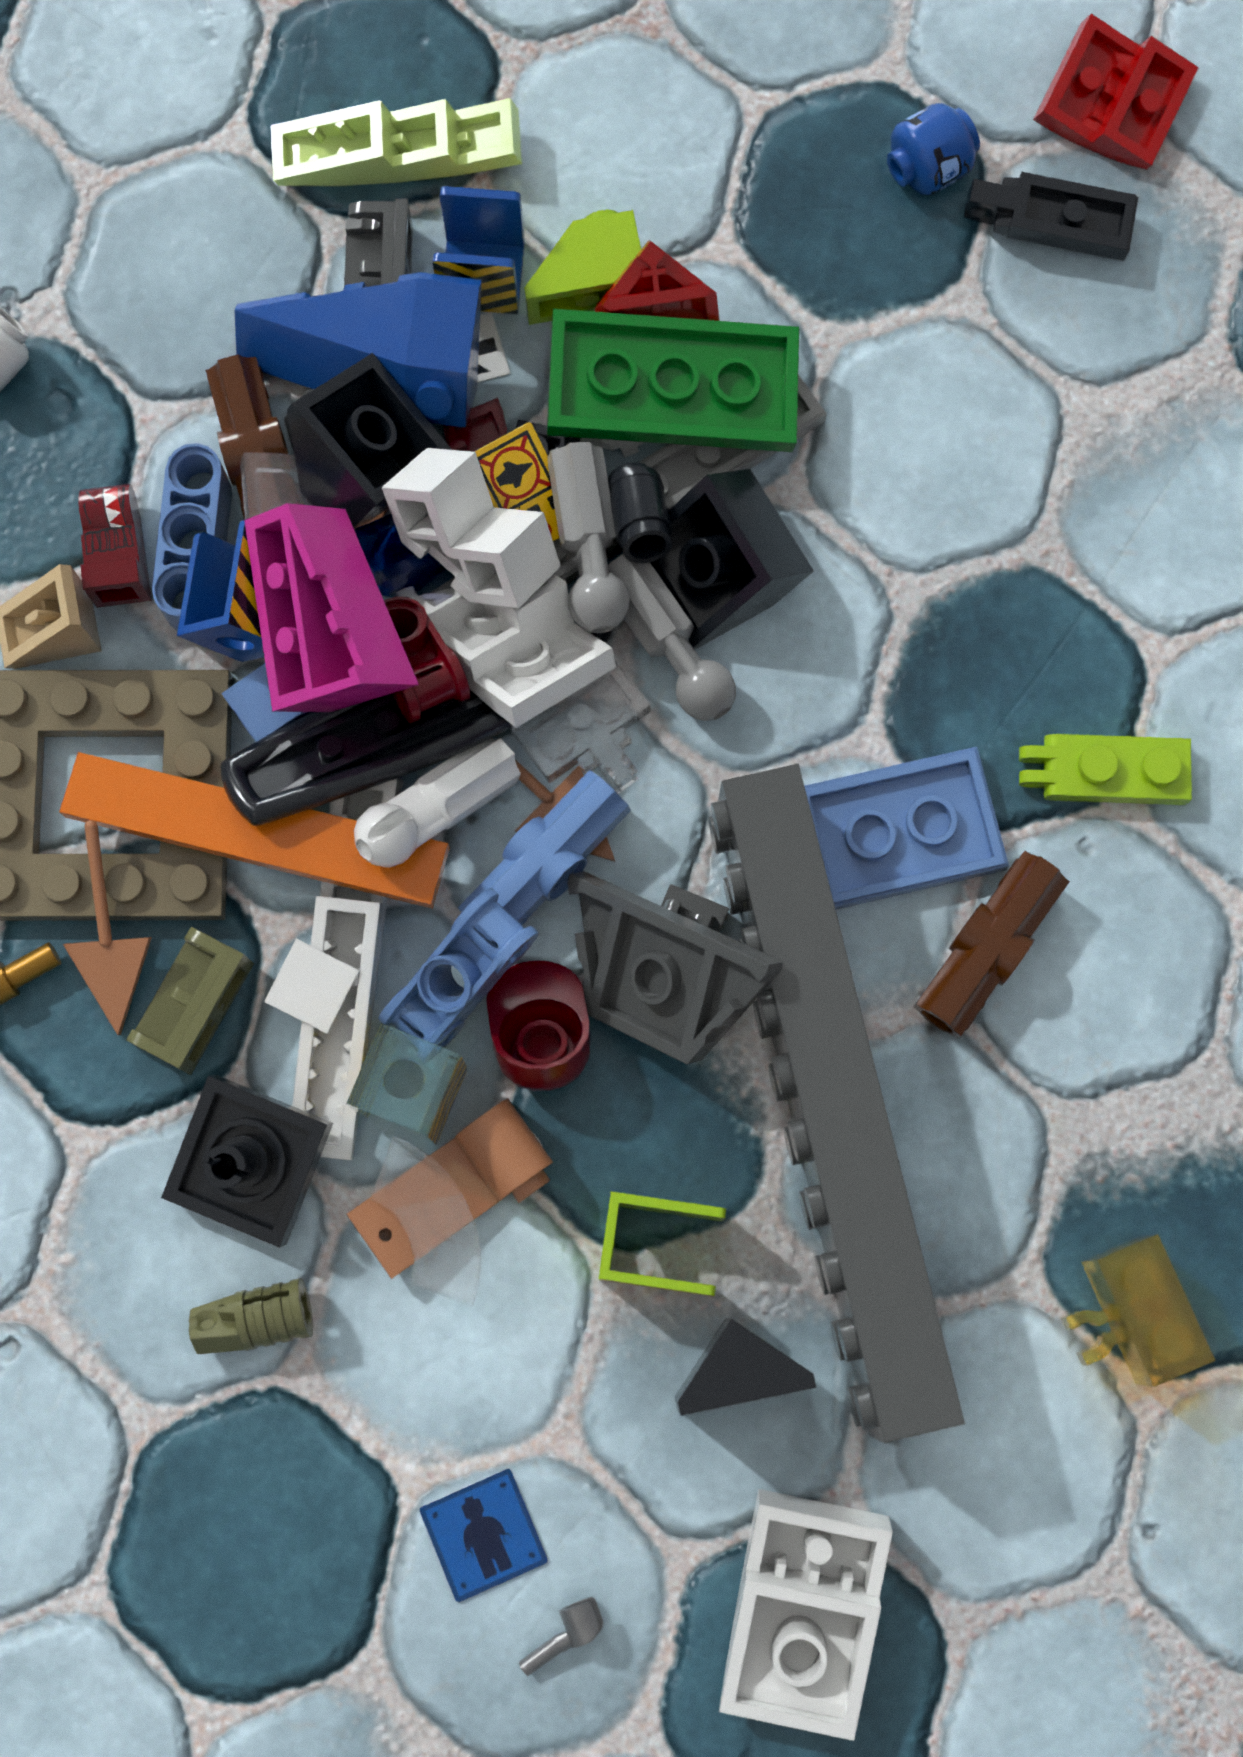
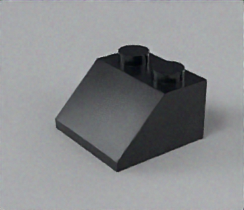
M373 353L296 400L287 409L300 492L312 506L346 509L354 531L389 508L381 487L426 448L452 450Z
M751 469L707 474L668 510L673 530L671 534L672 548L661 559L650 562L694 625L688 640L694 649L703 646L774 606L814 572Z

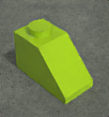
M610 209L598 210L590 213L584 219L572 221L524 287L529 325L552 321L553 309L595 312L594 308L641 250L633 210L616 212Z

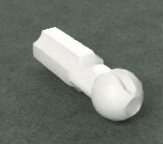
M501 738L497 740L489 739L460 754L452 756L417 779L414 785L386 803L369 807L357 819L354 828V840L358 852L365 860L375 866L390 868L404 863L415 852L416 848L444 829H450L514 786L521 775L515 761V753Z

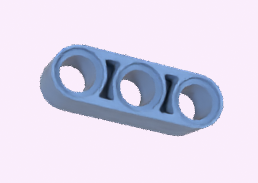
M198 443L185 444L176 449L168 458L165 468L153 573V599L170 626L177 631L181 609L173 608L172 605L175 597L185 590L191 549L179 547L181 539L189 532L197 530L207 532L226 542L232 498L231 483L217 454L208 446ZM204 472L213 474L206 486L194 490L186 488L187 482L192 476Z

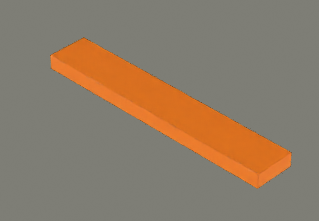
M81 752L77 754L59 811L65 818L85 823L93 820L101 827L433 909L450 850L448 843L430 839L416 848L415 852L402 864L390 868L375 866L365 860L355 846L354 828L356 820L309 809L261 826H253L235 809L223 787Z

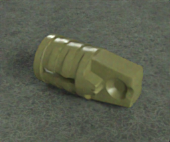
M302 1278L293 1279L287 1283H275L269 1287H256L251 1291H238L233 1295L192 1308L189 1315V1338L198 1355L241 1350L249 1351L257 1349L259 1346L267 1347L278 1342L286 1343L296 1338L304 1339L313 1336L312 1309Z

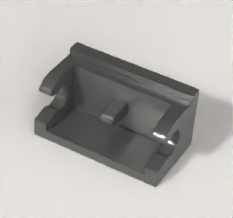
M395 199V202L358 201L349 204V218L346 219L344 286L365 282L366 287L397 282L400 275L411 274L413 224L408 199Z

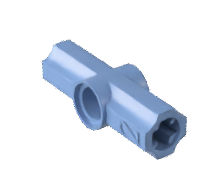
M589 770L544 818H533L517 831L503 851L502 857L504 860L465 899L458 909L462 912L483 891L493 888L499 894L497 902L523 925L545 900L553 901L568 890L569 874L584 871L587 865L586 857L626 817L631 808L600 776Z

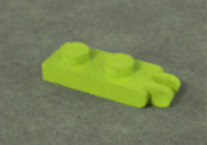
M1050 734L1044 736V746L1026 745L1019 747L1020 762L1044 764V770L1020 771L1019 786L1044 788V799L1160 805H1187L1192 800L1191 739Z

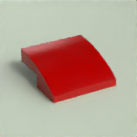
M1091 13L1080 23L1033 120L1057 135L1109 159L1147 170L1152 166L1199 67L1153 36L1148 37L1139 45Z

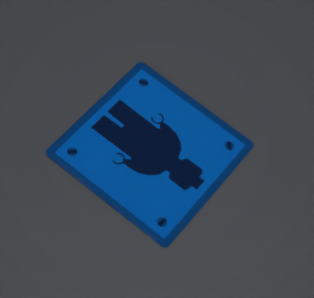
M510 1469L503 1470L419 1509L456 1602L466 1600L548 1562Z

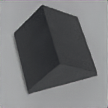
M725 1318L675 1395L677 1411L682 1416L817 1387L812 1372L732 1318Z

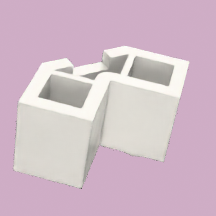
M426 448L381 487L401 542L420 559L429 553L455 576L450 586L468 602L519 609L561 567L544 512L494 507L476 452Z

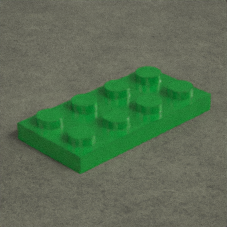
M553 309L547 436L793 452L797 444L799 327Z

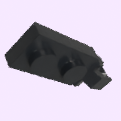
M1021 171L1019 178L1004 177L1002 184L974 179L968 191L964 218L988 225L994 224L993 232L1007 235L1008 238L1124 261L1130 250L1139 197L1135 194Z

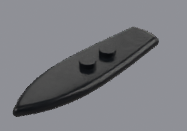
M612 630L605 633H589L607 643L611 638ZM471 689L469 699L458 702L454 698L422 711L420 720L409 723L401 713L391 693L333 712H309L223 760L220 765L221 779L227 797L235 809L251 825L261 826L353 795L443 761L500 735L513 727V725L490 708Z

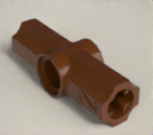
M238 354L217 360L213 367L205 371L222 430L217 432L219 446L231 484L237 487L244 520L286 503L297 504L288 471H292L288 449L278 417H273L269 403V394L257 358L242 357Z
M1024 851L1014 861L986 905L981 903L954 939L949 947L952 953L913 1006L924 1019L957 1039L962 1036L964 1031L968 1030L998 984L1002 986L1022 961L1035 941L1031 936L1070 881L1062 875L1060 869L1043 857L1033 855L1027 851Z

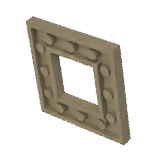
M0 670V921H96L88 854H39L45 737H164L162 773L224 788L220 765L223 760L230 757L232 709L221 693L233 686V676L229 670ZM160 841L159 854H101L110 921L225 920L226 857Z

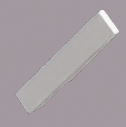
M397 778L332 801L329 814L357 821L369 807L386 803L402 792L403 780ZM326 882L321 883L320 896H316L311 946L358 969L359 972L328 1034L302 1021L292 1106L333 1122L321 1157L352 1160L354 1157L359 1115L346 1103L367 1056L388 898Z

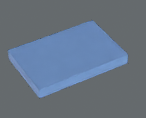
M977 747L804 786L836 910L1006 871L1009 867Z

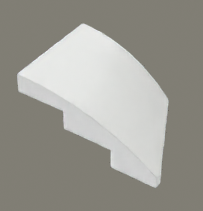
M555 574L519 609L468 602L453 587L419 596L413 586L396 592V596L409 597L418 601L425 608L427 615L446 646H449L457 656L466 675L469 688L490 708L516 728L616 668L613 648L574 623L568 609L569 594L566 581Z

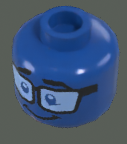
M944 103L931 104L895 126L891 134L892 152L888 153L886 157L887 165L893 178L900 186L904 187L909 184L919 194L933 195L967 176L974 168L975 153L980 149L977 129L969 115L961 108L953 109Z

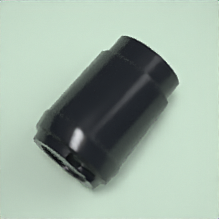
M631 462L621 465L608 476L614 529L618 544L629 561L635 563L654 562L664 557L671 550L673 544L671 538L673 530L662 479L655 469L648 467L644 463Z

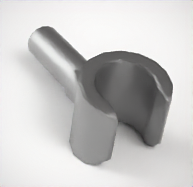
M593 1597L577 1601L559 1610L566 1631L555 1635L519 1661L520 1668L525 1675H531L561 1652H566L571 1647L576 1648L586 1645L594 1640L603 1627V1619Z

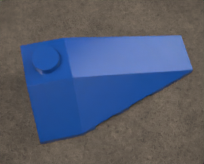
M417 272L400 275L397 282L366 287L365 282L345 285L343 291L311 296L306 292L239 303L234 310L236 355L256 357L263 373L316 389L373 353L430 423L466 427L477 391L482 280Z

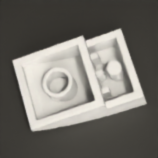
M758 1489L732 1626L719 1712L854 1741L881 1612L879 1598L893 1534L889 1516Z

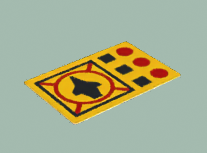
M527 422L474 452H476L493 506L516 510L520 506V510L544 512L552 540L555 541L559 538L549 476L548 455L532 423Z

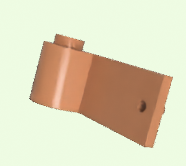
M507 1098L466 1126L448 1143L346 1215L388 1276L393 1279L511 1193L517 1202L520 1203L551 1181L544 1169L551 1165L553 1161Z

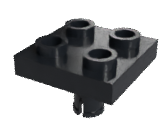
M210 1075L207 1077L161 1198L279 1248L285 1246L308 1191L333 1122L221 1076Z

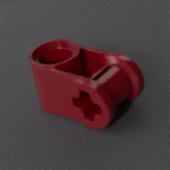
M397 596L385 599V605L419 684L392 693L405 719L409 723H413L421 719L422 711L453 698L458 702L469 699L470 689L464 670L453 650L446 646L427 615L425 608L418 601L409 597Z

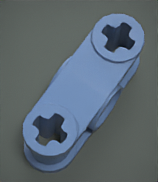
M493 888L483 891L462 911L453 923L449 934L410 982L390 1000L378 1017V1020L385 1027L392 1024L419 1050L417 1058L423 1064H427L434 1059L456 1037L464 1026V1021L502 975L525 954L539 935V932L533 926L524 928L497 902L499 894ZM451 966L456 968L462 975L464 988L454 980Z

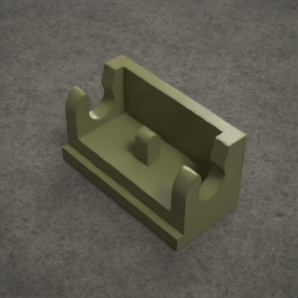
M190 927L184 939L186 942L135 1030H131L126 1041L192 1075L254 963L245 954Z

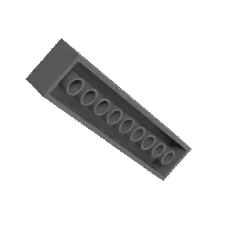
M799 763L722 780L718 801L711 803L712 816L708 817V823L716 854L727 852L730 865H726L727 877L723 878L725 896L731 915L742 913L745 928H741L742 938L738 939V941L783 961L781 972L758 996L757 1000L753 1002V1009L761 1039L772 1037L776 1056L772 1057L773 1063L768 1064L775 1099L777 1102L787 1100L792 1121L788 1122V1126L783 1128L786 1147L793 1166L803 1163L808 1187H805L803 1191H799V1198L807 1229L819 1228L824 1254L815 1256L816 1270L823 1294H835L841 1319L831 1321L830 1324L839 1360L851 1361L857 1385L847 1387L846 1390L855 1426H861L863 1431L868 1430L869 1436L887 1443L963 1425L965 1421Z

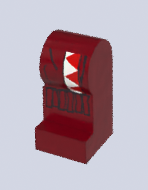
M124 484L80 490L78 503L83 529L81 541L84 564L80 565L83 590L97 608L152 601L140 512L132 485Z

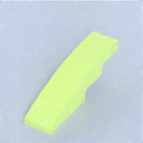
M511 98L455 111L447 100L444 99L392 112L380 100L271 126L273 181L278 186H350L401 183L466 175L522 164L519 109Z

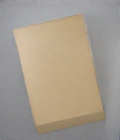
M59 564L0 606V645L4 668L17 669L101 651L93 602L83 590L82 580L71 565Z

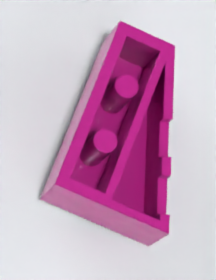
M286 503L244 520L272 712H333L419 685L346 509Z

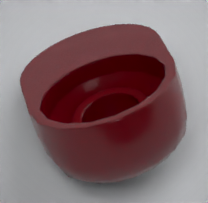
M536 960L519 963L510 967L487 993L486 997L492 1045L500 1069L511 1082L527 1090L551 1091L564 1087L580 1076L590 1056L591 1032L582 984L570 969L555 962Z

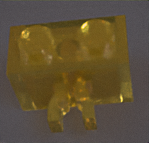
M1158 1234L1138 1237L1081 1262L1102 1309L1099 1311L1081 1310L1061 1317L1065 1329L1072 1330L1084 1323H1089L1092 1326H1101L1109 1323L1111 1328L1110 1331L1097 1336L1094 1346L1077 1352L1081 1365L1088 1366L1105 1358L1113 1346L1118 1343L1135 1384L1155 1387L1215 1361Z

